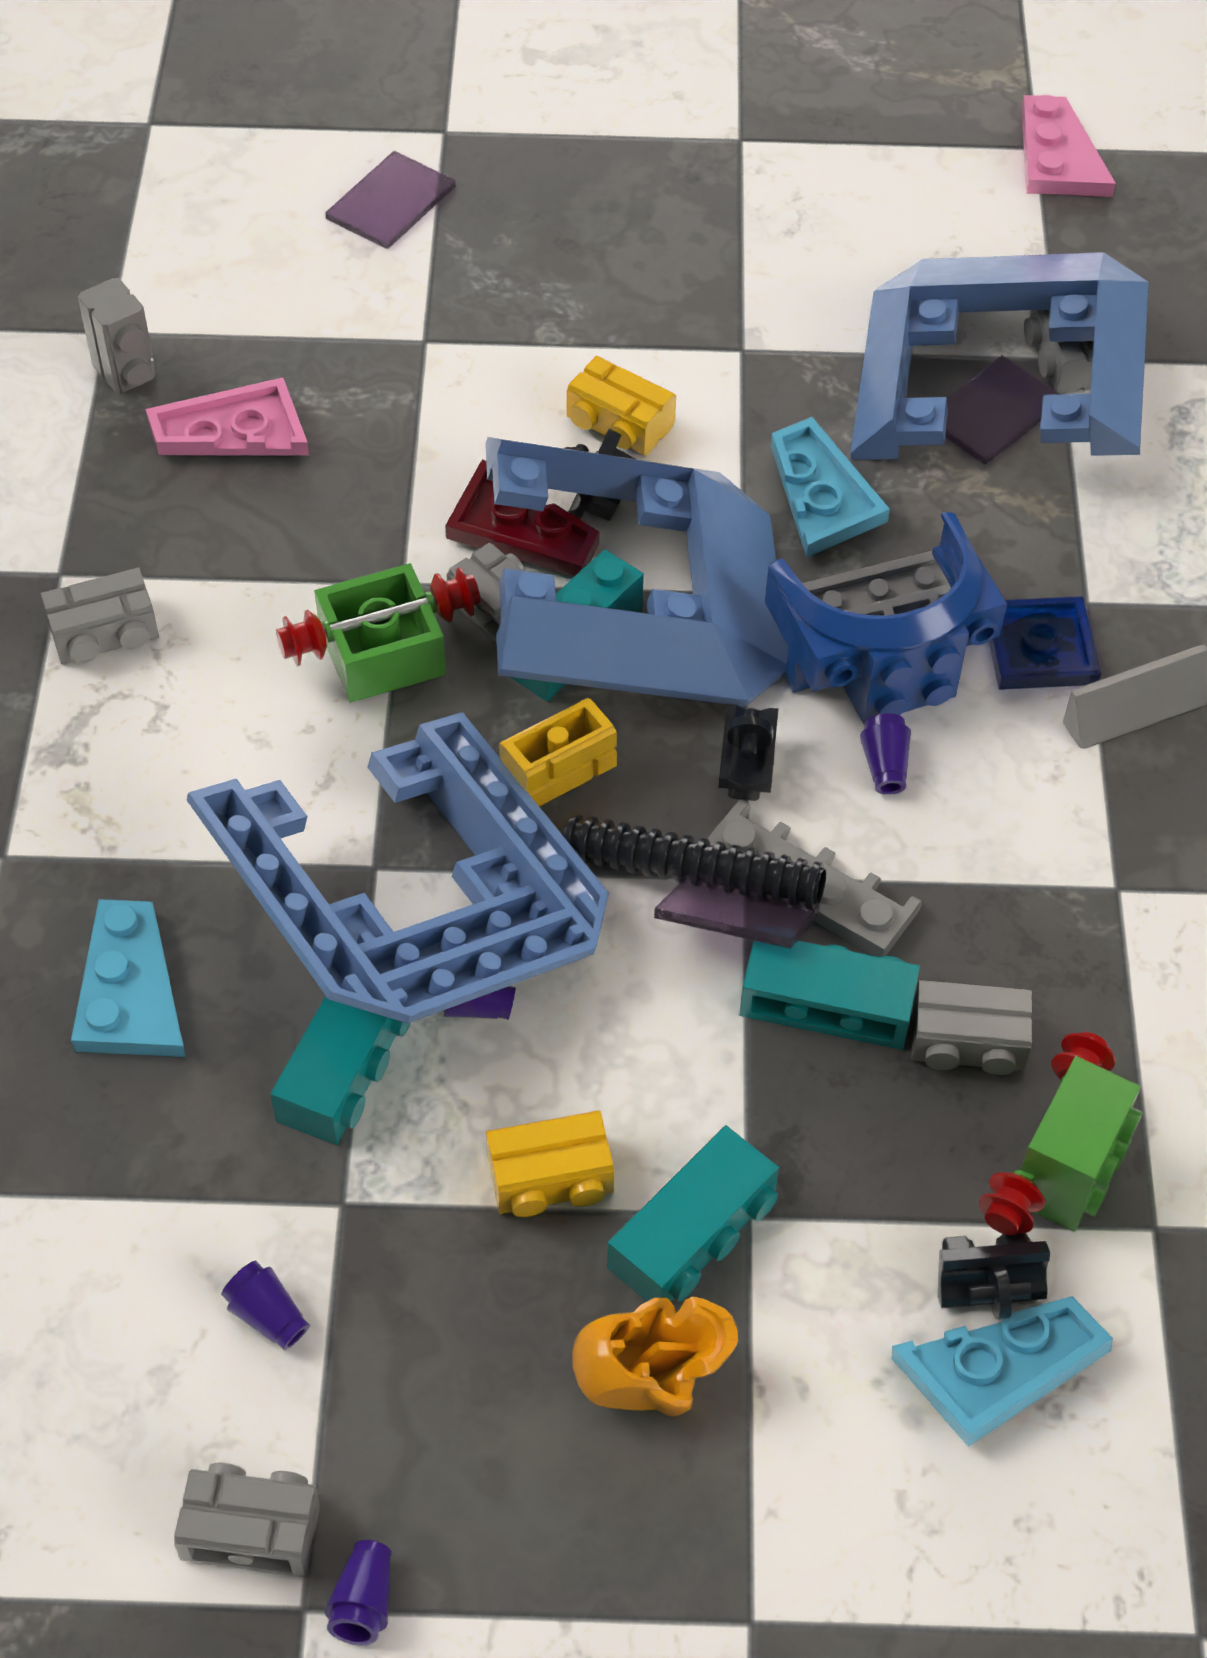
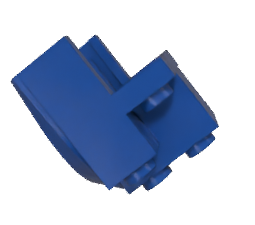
M941 513V518L944 521L940 546L933 547L932 555L951 589L935 602L905 613L865 615L838 609L810 593L783 558L768 566L765 604L788 645L785 680L792 693L809 688L815 692L828 687L843 686L863 724L874 715L884 713L901 715L904 712L927 705L937 706L948 701L950 698L956 697L966 646L973 644L982 645L993 638L1000 637L1007 603L975 552L955 513Z

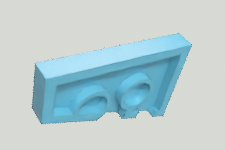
M813 417L772 433L771 449L806 558L888 522L890 508Z
M98 900L71 1038L74 1052L186 1057L153 902Z
M1073 1296L1013 1312L1010 1318L1003 1319L1002 1322L971 1331H968L966 1326L944 1331V1338L915 1346L913 1340L892 1346V1360L969 1447L1109 1353L1112 1348L1113 1338Z

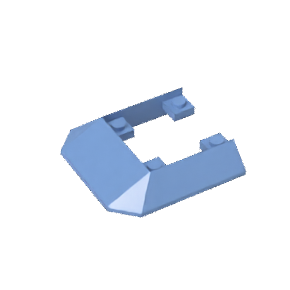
M1104 252L921 259L873 291L850 452L851 460L898 459L900 446L944 445L948 417L947 397L906 398L913 346L956 345L960 312L1050 310L1049 342L1094 341L1090 394L1043 395L1040 424L1041 443L1090 442L1091 456L1140 455L1149 282Z
M487 437L485 443L487 480L493 481L494 504L543 511L548 500V489L634 501L637 503L639 525L686 532L693 594L652 589L647 599V614L556 601L554 575L504 568L499 580L501 623L496 633L499 676L721 704H736L746 707L785 675L788 645L765 604L768 566L776 561L770 514L721 472Z
M463 712L420 724L415 740L371 752L367 768L394 803L426 793L475 855L456 862L451 876L473 905L393 932L365 893L332 904L327 903L281 840V838L303 832L308 817L281 780L245 790L236 778L188 792L186 800L329 1000L401 1022L411 1023L594 955L609 892L529 793L524 790Z

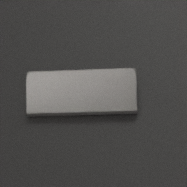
M1199 645L1073 689L1070 693L1063 724L1080 748H1088L1206 706V645Z

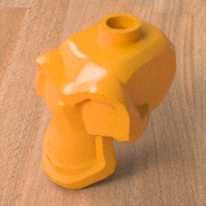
M692 1296L686 1299L677 1313L675 1312V1306L668 1298H653L641 1304L634 1312L611 1314L587 1324L575 1338L572 1350L573 1370L580 1390L589 1401L598 1406L636 1411L656 1409L667 1416L676 1417L691 1409L695 1378L713 1374L733 1353L738 1343V1330L732 1315L725 1308L703 1298Z

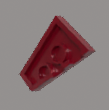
M484 459L478 465L445 525L446 539L479 549L491 543L505 556L511 553L520 561L573 577L591 562L600 542V531L555 503L545 505L543 511L494 504L493 481L487 480V465Z

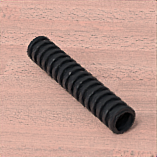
M573 813L567 819L562 831L563 837L584 863L588 864L591 860H594L595 865L598 867H604L607 863H610V867L613 870H620L625 866L626 870L633 874L637 873L640 869L644 876L651 877L654 873H658V877L662 880H668L671 876H674V880L677 883H684L687 879H690V883L693 886L699 887L704 882L708 889L715 890L719 886H723V890L727 893H732L735 889H739L741 896L746 897L751 892H754L757 899L761 900L766 899L769 895L772 896V900L776 903H781L784 899H788L791 906L797 907L800 902H803L806 908L814 910L820 904L825 889L826 868L822 861H815L813 865H809L806 858L800 857L794 862L790 855L786 854L781 855L778 859L775 858L774 852L766 851L763 855H759V851L756 848H749L747 852H743L740 845L734 844L728 849L726 844L720 841L716 842L713 846L705 838L699 839L698 842H694V838L690 835H685L682 839H678V835L675 832H668L666 836H662L660 829L654 828L647 833L644 826L638 825L632 830L628 823L622 822L615 826V823L609 819L599 823L598 818L594 816H589L584 820L583 816L579 813Z

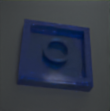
M1083 596L1005 600L1007 607L1000 637L989 641L999 690L1084 686L1100 680L1101 670Z

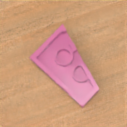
M1024 95L1021 114L1026 193L1113 197L1116 183L1067 98L1051 95Z
M283 377L146 409L148 424L159 455L309 456L308 442Z

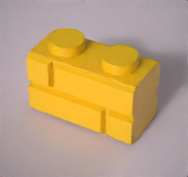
M596 355L584 367L583 373L580 372L568 384L567 417L571 418L573 423L584 430L592 429L604 436L608 429H611L622 435L617 447L625 450L630 448L647 456L658 444L659 439H663L674 426L677 395Z
M586 698L500 742V759L537 805L541 806L591 780L594 775L599 776L616 767L617 751L615 747H617V731L591 699Z
M600 1110L485 1131L487 1159L499 1214L513 1212L517 1217H531L545 1211L547 1205L571 1201V1204L574 1206H590L600 1202L605 1197V1194L614 1193V1165Z

